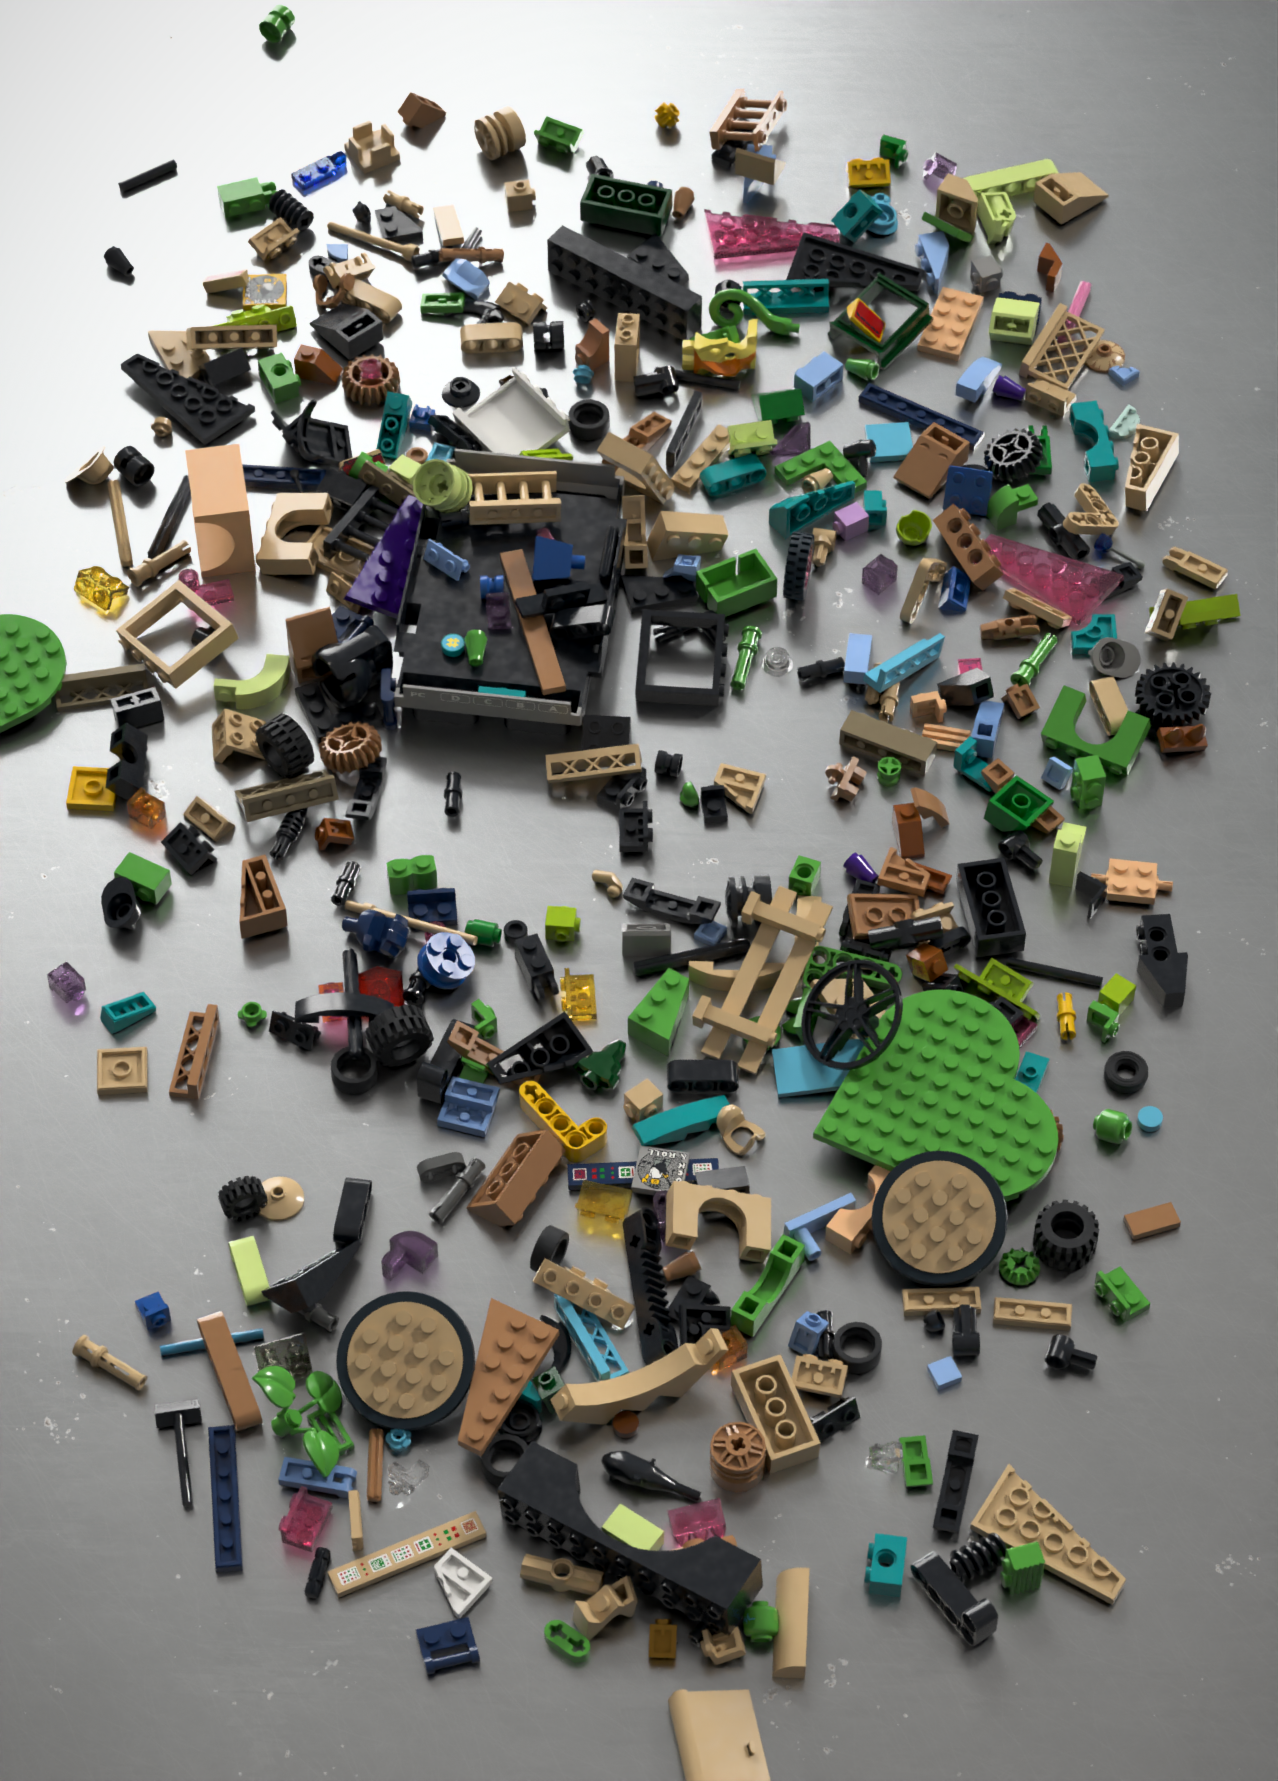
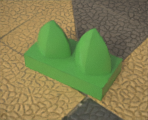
M804 988L802 997L795 998L789 1002L786 1010L797 1015L782 1024V1027L787 1032L797 1034L801 1042H804L801 1027L802 1013L812 988ZM815 1005L814 1009L820 1010V1006ZM812 1015L811 1018L812 1036L818 1017L816 1015Z

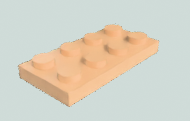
M942 287L930 315L933 317V321L924 329L917 351L959 361L982 307L984 297Z

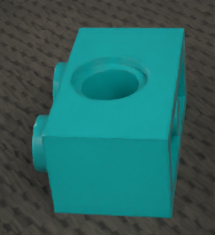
M859 189L844 207L836 213L831 221L846 238L855 243L883 213V210L871 196Z
M875 1533L874 1543H869L867 1559H872V1566H866L864 1583H869L868 1594L901 1598L908 1537ZM881 1563H888V1564H890L891 1566H890V1567H883V1566H881L880 1564H881Z

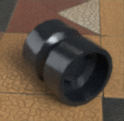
M551 321L549 325L546 322H533L534 350L546 349L548 346L552 349H564L563 321ZM543 333H549L550 338L543 337Z
M133 446L122 448L113 460L115 469L136 487L143 486L149 482L155 472L154 465Z

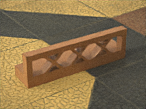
M208 1004L205 1013L190 1011L169 1089V1096L199 1100L219 1022L217 1005ZM194 1020L203 1021L202 1028L198 1031L193 1027ZM198 1039L196 1049L191 1051L188 1043ZM193 1059L191 1069L186 1071L182 1066L183 1063ZM185 1079L188 1080V1090L177 1089L178 1083Z

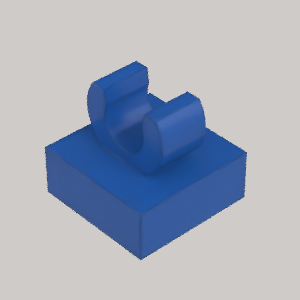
M415 404L409 420V428L431 431L432 426L428 423L430 415H436L435 409H431L430 406L422 408Z

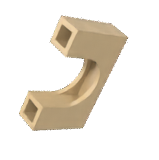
M608 432L597 452L603 459L619 467L615 475L624 476V484L664 505L666 500L672 497L675 485L654 456Z
M277 493L275 502L271 506L270 518L266 521L265 534L261 537L260 550L256 553V564L259 565L262 574L314 575L319 558L314 544L307 542H285L282 539L288 531L297 526L329 525L334 508L328 493Z
M673 1181L666 1195L665 1246L690 1250L698 1235V1214L704 1211H717L728 1216L738 1229L739 1259L760 1263L765 1261L771 1251V1198L762 1197L759 1194L751 1195L735 1190L713 1188L709 1185H695L686 1181Z

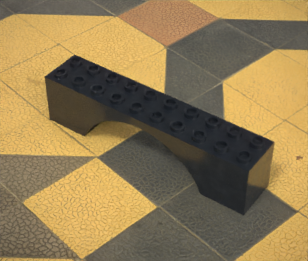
M533 1441L497 1489L501 1515L507 1523L521 1526L534 1537L540 1536L547 1540L551 1546L570 1552L577 1560H585L591 1563L598 1571L614 1575L618 1581L625 1576H629L632 1585L638 1588L644 1595L654 1596L661 1600L665 1606L684 1612L691 1620H699L707 1624L716 1633L722 1632L730 1636L743 1617L746 1608L751 1605L763 1587L761 1559L715 1535L694 1546L670 1551L639 1549L610 1537L596 1526L580 1502L581 1488L577 1464Z

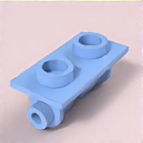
M428 540L423 559L456 581H459L461 572H467L470 569L468 561L454 555L443 547L441 543Z

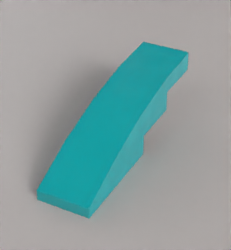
M725 1095L695 1101L633 1124L632 1130L642 1146L684 1140L688 1133L708 1130L712 1123H717L720 1110L730 1104Z

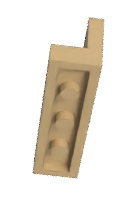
M639 744L545 755L548 783L642 772ZM636 763V765H633V766H625V765H624V764ZM608 766H610L608 769H601V768H600V767H608ZM587 769L585 772H578V771H577V770ZM560 772H563L561 775H553V776H552V773H560Z

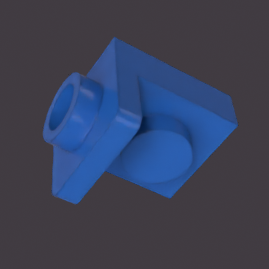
M159 1291L135 1300V1306L147 1330L161 1327L166 1322L171 1321L169 1307L164 1303Z

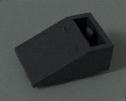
M346 303L339 304L309 323L314 330L349 360L383 340L382 321L370 310Z

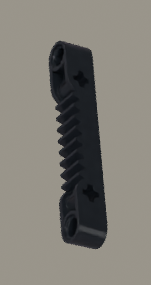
M643 1207L623 1220V1232L642 1354L647 1366L675 1351L678 1348L675 1328L669 1324L672 1320L667 1317L670 1313V1309L665 1308L669 1303L668 1300L664 1299L667 1292L662 1290L666 1283L661 1281L665 1276L660 1273L663 1266L658 1264L662 1259L659 1256L662 1242L658 1220L651 1209Z

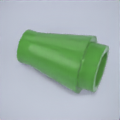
M848 358L845 369L869 381L870 379H876L879 372V364L870 359Z
M470 630L464 638L469 664L479 666L483 664L487 637L481 630Z

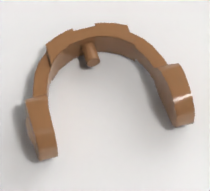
M351 273L343 274L339 282L340 289L337 295H334L332 298L327 297L326 301H323L322 294L327 289L328 280L324 275H317L313 281L316 304L323 309L337 307L346 292L353 289L355 284L354 276Z

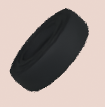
M1120 1051L1108 1058L1104 1066V1078L1107 1084L1115 1091L1120 1093L1137 1092L1144 1087L1148 1079V1065L1139 1054L1131 1051ZM1120 1066H1130L1135 1070L1136 1074L1132 1078L1125 1079L1117 1074V1069Z

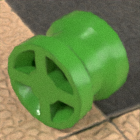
M885 757L879 761L877 780L881 785L892 787L899 783L901 771L899 760L893 757Z

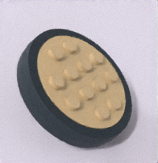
M949 1151L920 1153L898 1164L880 1185L872 1208L873 1234L883 1257L900 1274L925 1285H954L978 1275L997 1256L1007 1231L1006 1202L996 1180L976 1161Z
M411 1291L394 1292L370 1301L350 1319L341 1335L337 1349V1374L344 1395L354 1409L364 1418L387 1429L418 1430L432 1426L445 1419L461 1404L471 1386L475 1370V1350L467 1326L461 1317L446 1303L424 1293Z

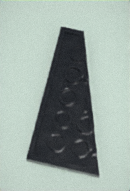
M803 232L786 280L829 279V287L867 288L877 277V274L880 273L908 291H918L925 270Z
M136 353L120 364L121 370L204 445L256 412L254 405L250 403L247 405L243 404L232 395L228 397L219 393V389L190 376L188 378L183 377L174 369L168 370L163 368L159 362L139 353Z

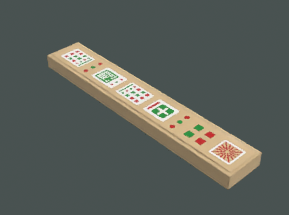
M474 1511L328 1571V1577L338 1598L442 1556L450 1548L456 1550L487 1537V1533L477 1512Z

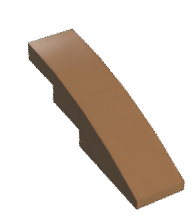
M653 412L630 427L629 435L623 438V440L647 452L671 426L672 421ZM602 459V464L614 465L608 462L607 460Z

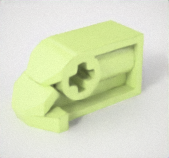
M1006 192L981 193L977 204V213L988 236L987 243L995 244L996 242H1001L1004 236L1010 235L1016 218L1015 211Z

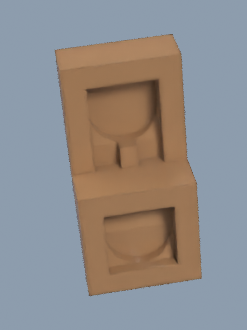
M916 787L911 789L915 808L923 819L933 816L941 828L950 824L945 805L937 797Z

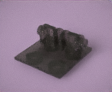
M304 1332L254 1346L258 1372L266 1367L279 1366L286 1369L294 1381L308 1377L313 1373Z

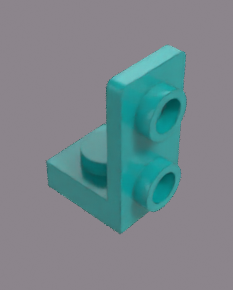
M969 737L955 749L953 768L987 791H991V787L981 774V771L989 764L977 757V741Z

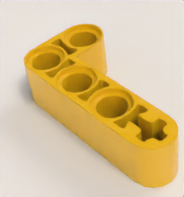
M527 1081L520 1086L521 1109L540 1130L548 1129L566 1149L563 1155L570 1162H582L606 1145L607 1124L603 1119L598 1117L591 1118L577 1126L537 1082Z

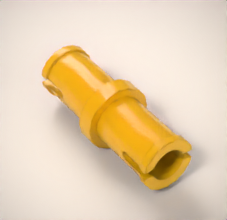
M1065 992V1001L1063 1000V993L1057 996L1058 1012L1056 1016L1057 1021L1060 1023V1037L1063 1040H1068L1067 1032H1069L1070 1040L1076 1037L1074 1023L1076 1012L1073 1010L1072 994Z

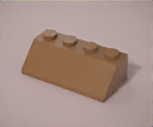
M548 1129L517 1134L466 1209L498 1226L517 1224L522 1219L524 1210L535 1200L537 1191L548 1181L550 1172L561 1162V1156L566 1149Z

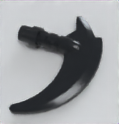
M482 300L464 302L463 311L476 312L482 315L476 324H487L489 320L495 318L501 322L504 321L503 314L500 311L501 307L494 303ZM444 313V316H448L453 313Z
M540 1315L541 1322L559 1330V1336L552 1346L554 1360L551 1368L555 1366L560 1373L567 1365L571 1355L572 1344L570 1334L562 1321L557 1323L547 1316Z

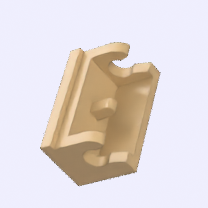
M365 252L360 254L361 257L356 256L353 259L337 264L333 262L330 263V266L323 268L333 289L340 288L339 282L341 276L345 273H351L355 279L359 280L369 278L376 267Z

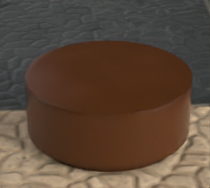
M631 1411L617 1413L613 1418V1431L621 1438H631L636 1435L639 1430L637 1415Z

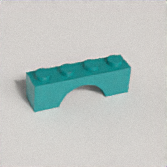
M1097 400L1071 403L1069 420L1074 435L1083 436L1095 445L1085 452L1084 469L1088 482L1115 480L1116 470H1119V461L1113 454L1114 445L1108 438L1109 429L1107 425H1104L1103 410L1099 409Z

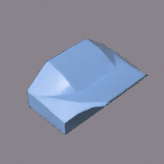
M455 259L442 275V277L475 300L488 289L490 284L484 272L466 259Z
M678 554L674 566L665 571L663 578L681 575L690 581L696 582V571L700 569L701 556Z

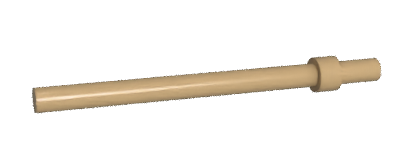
M347 900L345 904V909L357 913L371 909L383 913L386 917L394 918L396 916V913L378 909L375 905L369 903L361 904ZM403 916L408 919L410 928L431 934L440 932L459 934L468 944L475 946L477 943V936Z

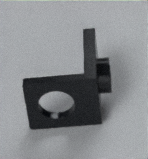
M1080 871L1077 874L1075 888L1093 898L1089 903L1087 915L1091 919L1106 899L1107 885Z

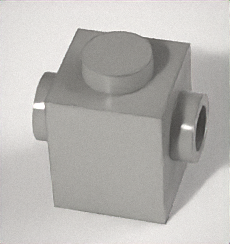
M991 255L972 260L971 282L974 286H977L980 293L1000 288L1003 271L1000 266H997Z

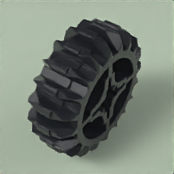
M1015 428L1012 432L1007 430L1003 435L999 433V437L992 438V443L987 444V450L984 451V463L987 470L993 472V477L996 480L1000 479L1002 482L1008 480L1012 483L1014 479L1020 481L1024 476L1028 478V474L1030 472L1035 473V467H1040V462L1043 460V447L1039 438L1032 431L1027 432L1024 428L1020 431Z

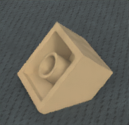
M951 174L946 175L937 189L935 216L962 230L974 233L978 199L966 179Z

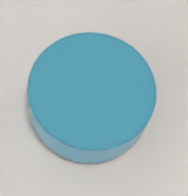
M1146 1106L1139 1111L1137 1123L1141 1129L1153 1132L1161 1127L1163 1114L1158 1108Z

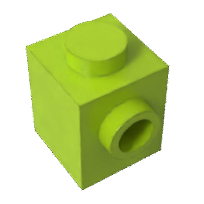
M548 906L545 921V939L561 942L574 941L575 932H580L581 918H577V909L568 906Z

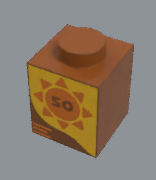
M922 943L906 955L912 975L928 982H932L948 970L942 950L929 944Z

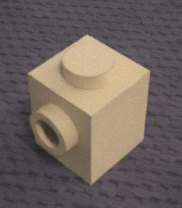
M529 180L504 182V196L508 212L533 209L532 201L536 200L535 188H531Z
M647 1078L624 1093L623 1108L629 1117H634L640 1122L656 1115L663 1108V1094Z

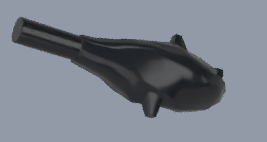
M627 1451L609 1452L602 1457L601 1463L605 1471L610 1475L609 1481L611 1482L618 1479L630 1485L675 1492L696 1502L699 1500L700 1491L678 1483L656 1466V1459L647 1461Z

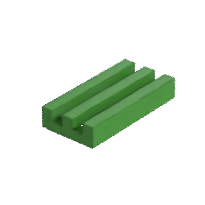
M422 293L420 312L463 313L465 293Z
M319 1409L307 1415L309 1424L317 1430V1433L322 1431L315 1420L319 1418L326 1432L336 1441L340 1456L345 1454V1451L348 1449L349 1451L354 1450V1444L335 1411L328 1413L345 1442L342 1445L324 1416L326 1413Z

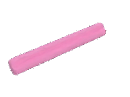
M1080 282L1068 310L1069 313L1080 316L1091 290L1089 282ZM1069 320L1065 323L1067 329L1075 328V323ZM1065 335L1057 337L1059 344L1067 342Z

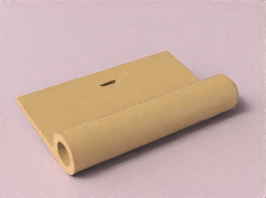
M681 1689L672 1693V1696L668 1699V1705L685 1781H771L749 1689L691 1692Z

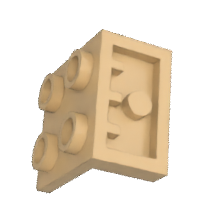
M224 709L212 724L213 761L222 763L228 755L232 754L233 750L265 759L257 744L256 730L266 724V722Z

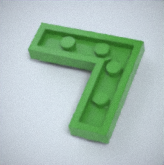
M830 440L775 466L774 473L786 486L803 479L806 475L827 468L832 472L833 480L837 484L853 481L855 483V493L867 488V481Z

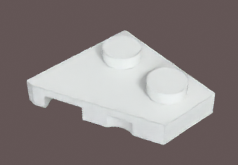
M450 1548L434 1566V1572L458 1619L467 1612L493 1583L491 1576L453 1548Z

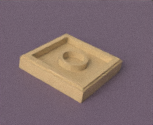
M147 1047L97 1049L98 1095L148 1092Z

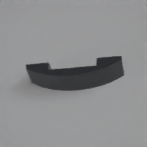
M375 758V762L369 763L367 768L362 767L359 769V780L353 799L349 801L345 814L346 818L370 820L380 797L387 758Z
M633 877L623 894L625 900L649 913L669 920L690 924L712 923L721 906V902L698 896L695 901L655 890L654 883Z
M335 992L318 994L296 1001L294 1022L319 1023L320 1016L369 1017L370 1023L377 1015L394 1007V1004L375 996L359 993Z
M957 1430L952 1431L940 1496L933 1522L934 1529L959 1534L979 1435Z

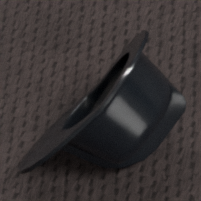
M114 878L106 885L101 896L105 924L110 928L119 927L133 930L135 929V923L141 915V907L136 900L134 887L127 878Z

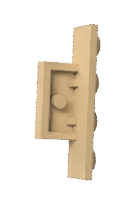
M546 1258L544 1259L533 1282L622 1329L624 1328L635 1308L634 1305L612 1294L607 1289L608 1284L598 1278L592 1281L584 1277L586 1272L575 1266H572L571 1269L565 1266L561 1267Z

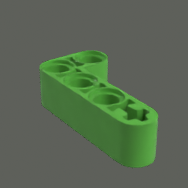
M816 946L805 968L802 989L811 988L807 980L811 978L820 979L829 970L837 966L838 962L852 960L875 962L887 969L894 976L898 985L902 978V971L898 965L824 946ZM821 956L825 959V962L817 964L813 961V957ZM871 970L872 974L869 976L862 974V979L868 987L880 990L891 988L888 981L881 974L879 978H876V971ZM847 972L837 976L836 979H846Z

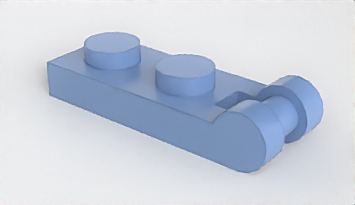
M284 1457L278 1481L279 1485L337 1494L341 1498H349L348 1491L353 1490L351 1485L356 1480L357 1471L350 1467L335 1465L329 1476L324 1478L312 1461ZM335 1477L341 1478L342 1482H334Z

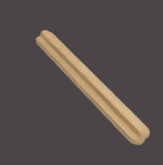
M116 479L114 481L110 480L107 484L121 566H132L133 560L120 483Z

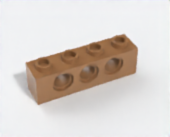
M952 504L933 519V522L972 582L983 591L1004 575L999 568L1002 564L994 554H990L991 547L986 540L980 539L979 535L981 532L974 523L970 524L968 521L971 519L968 512L964 508L959 509L956 505Z

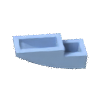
M983 356L978 358L967 368L956 383L955 395L976 402L981 394H985L1000 371L1002 363Z
M849 633L844 683L867 684L863 681V678L869 669L872 635Z

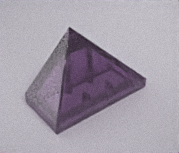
M807 421L795 425L770 451L771 454L800 455L810 450V423Z

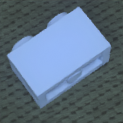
M824 351L795 372L794 388H800L802 395L814 402L843 380V364Z

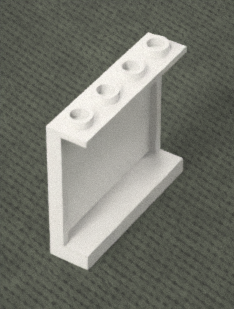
M515 367L512 368L514 375L512 379L464 413L459 407L452 412L455 423L481 445L483 452L519 455L521 451L542 450L551 446L570 431L569 417L563 410L559 411L554 401L550 397L546 398L536 384L533 386L524 372L520 373Z

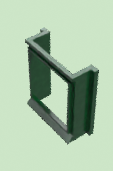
M878 273L877 277L857 298L861 299L868 306L886 288L917 307V309L882 345L849 325L852 321L848 317L847 308L834 321L829 322L830 331L828 336L835 340L842 333L874 353L877 357L879 368L885 371L933 321V317L930 316L929 303Z

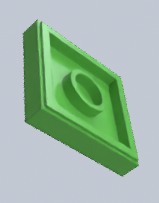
M924 212L922 216L923 221L965 242L971 243L974 237L932 214Z

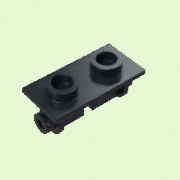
M849 938L842 941L840 950L885 962H889L892 950L875 951L871 949L870 944Z
M272 1011L269 1032L311 1051L313 1040H318L321 1035L318 1027L307 1023H295L294 1017L287 1015L284 1011L281 1013Z
M842 1397L838 1402L827 1408V1414L821 1411L815 1416L809 1417L821 1442L859 1419L860 1413L855 1397H847L846 1399Z

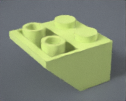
M997 297L992 310L988 332L990 340L1033 345L1040 303Z

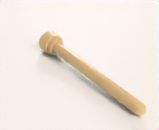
M335 222L327 223L329 230L401 253L405 260L411 261V256L420 253V247L411 243L401 245Z

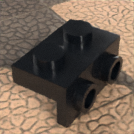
M643 801V808L619 809V852H648V842H653V828H648V823H652V809H648L647 801Z

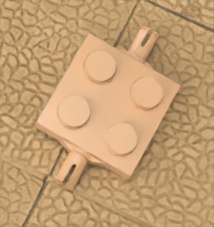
M1110 858L1106 875L1091 873V877L1107 885L1106 900L1154 905L1155 895L1158 890L1172 892L1173 881L1159 880L1157 876V863Z

